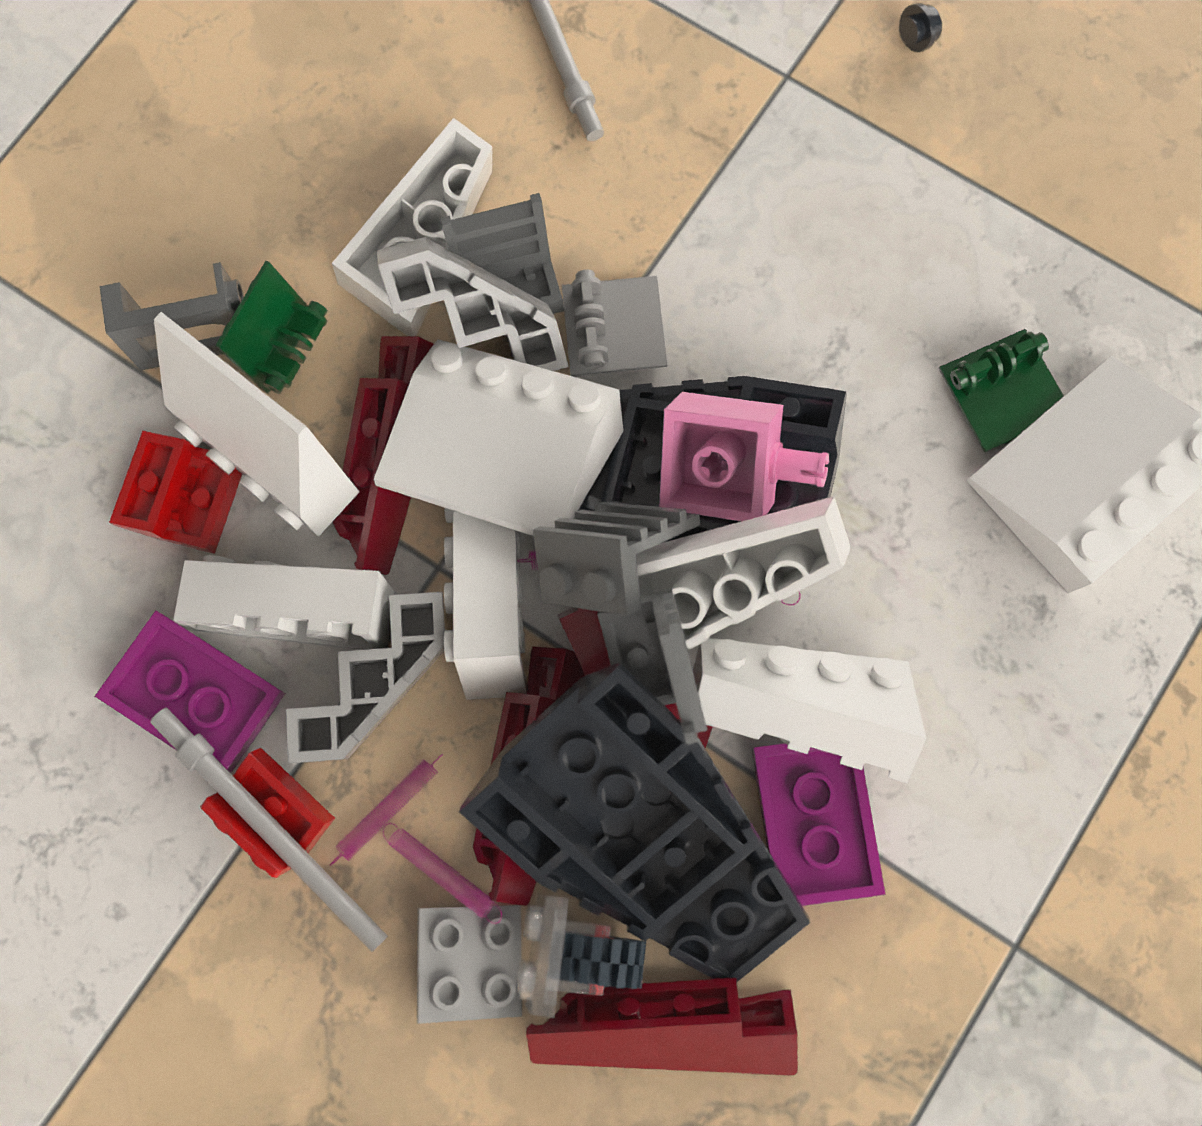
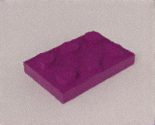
M155 610L94 697L175 749L150 723L151 719L159 711L168 708L194 736L200 734L215 749L212 755L232 773L286 693Z
M786 743L754 747L752 755L767 850L802 906L886 895L864 767L860 770L840 764V755L810 747L808 754L788 749V744Z

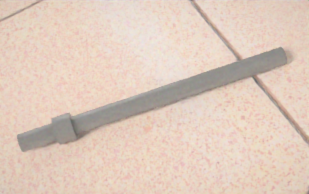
M529 0L565 85L563 95L572 113L577 114L587 140L596 141L604 135V130L593 107L596 99L591 87L580 76L549 0Z
M168 708L162 709L151 719L150 723L177 750L175 757L190 772L197 770L371 952L388 937L212 755L215 749L200 734L194 736Z

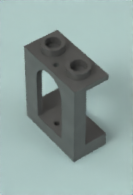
M220 262L213 264L217 294L143 309L140 308L120 282L99 286L105 332L141 371L160 367L154 319L160 312L182 329L209 324L226 326L243 300L244 293L239 280H231ZM221 336L198 340L215 355L223 354L215 346Z

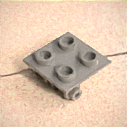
M581 270L575 274L576 279L572 284L562 285L571 376L667 367L657 276L600 281L595 277L594 271Z
M521 905L493 906L486 915L489 921L486 917H479L477 913H474L468 907L417 909L418 1024L522 1017Z

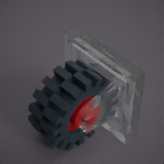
M538 894L537 904H527L523 937H527V940H531L532 943L530 959L520 960L516 994H519V999H524V1004L531 1015L554 1018L557 991L603 995L604 986L631 989L642 988L646 942L610 936L611 926L566 920L568 898Z

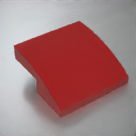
M142 430L109 523L152 538L215 554L242 473L235 468L228 475L206 455L209 451L208 449L195 447L185 439Z

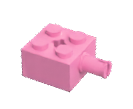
M681 392L664 409L659 507L686 509V513L736 521H746L768 514L775 502L776 483L778 480L824 487L828 467L824 466L829 463V454L783 448V444L780 442L783 405Z

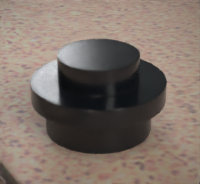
M914 3L907 6L901 14L899 34L902 41L914 52H923L931 48L942 33V20L939 12L935 7L928 4Z

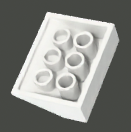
M160 312L154 319L164 406L179 420L173 428L195 447L202 441L207 444L211 449L206 455L228 475L235 468L241 472L244 477L239 483L262 503L268 496L275 500L279 505L273 511L293 529L298 531L304 524L319 537L359 493V490L307 426Z
M437 339L413 373L374 477L375 484L388 490L534 536L533 529L555 528V520L574 518L575 512L580 508L623 433L619 389L472 348H458L457 344Z
M1110 356L966 481L1067 593H1070L1095 582L1202 486V414L1121 361Z

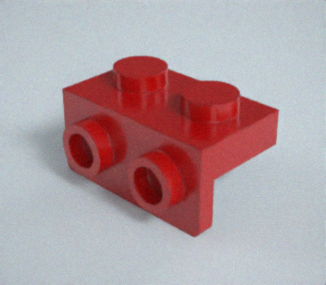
M261 747L249 752L233 774V777L308 854L335 819L325 807ZM218 792L204 800L200 806L201 809L213 820L214 825L221 832L231 837L250 856L252 862L258 868L266 871L272 878H277L291 869Z

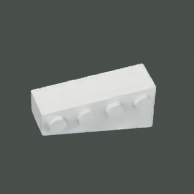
M453 118L332 262L338 285L406 336H417L431 304L393 314L378 267L376 251L422 237H426L448 249L440 218L450 215L452 220L473 214L492 173V146Z
M835 497L661 543L636 554L640 597L672 589L687 648L691 649L708 640L712 634L733 623L736 625L752 617L761 608L776 600L780 602L843 568L851 547Z
M444 508L446 522L453 523V537L444 538L446 567H453V582L444 584L446 614H453V630H445L444 632L446 662L455 663L466 700L505 698L506 692L526 694L527 678L524 674L520 653H525V635L521 608H518V603H523L520 562H517V558L521 557L520 532Z
M205 555L203 561H184L173 621L192 631L359 650L388 648L391 632L389 595H396V593L379 571L332 569L313 566H283L268 561H254L253 564L235 563L234 560L226 557Z
M708 638V640L698 646L693 674L706 725L758 740L764 733L772 735L788 744V749L808 754L810 747L840 755V764L862 770L864 763L888 769V778L908 783L926 740L909 662L889 658L848 655L838 652H822L786 646L738 642L729 639Z

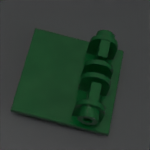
M265 260L215 346L265 393L268 394L271 390L281 394L284 387H291L292 381L301 367L299 363H304L306 360V356L295 349V347L306 351L312 350L313 344L306 338L316 341L322 328L328 322L325 318L328 310L316 301H310L307 305L274 266Z
M1025 328L938 368L984 453L1014 440L1064 397L1042 358L1043 352L1049 349V343L1046 336L1041 332L1034 334L1033 332H1027Z

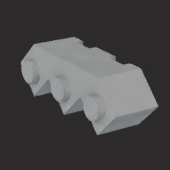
M426 237L376 251L378 267L393 314L444 300L458 348L506 335L513 360L551 371L569 367L556 318L549 305Z
M442 592L389 595L392 648L338 651L340 705L286 709L288 763L349 759L444 652L445 621Z

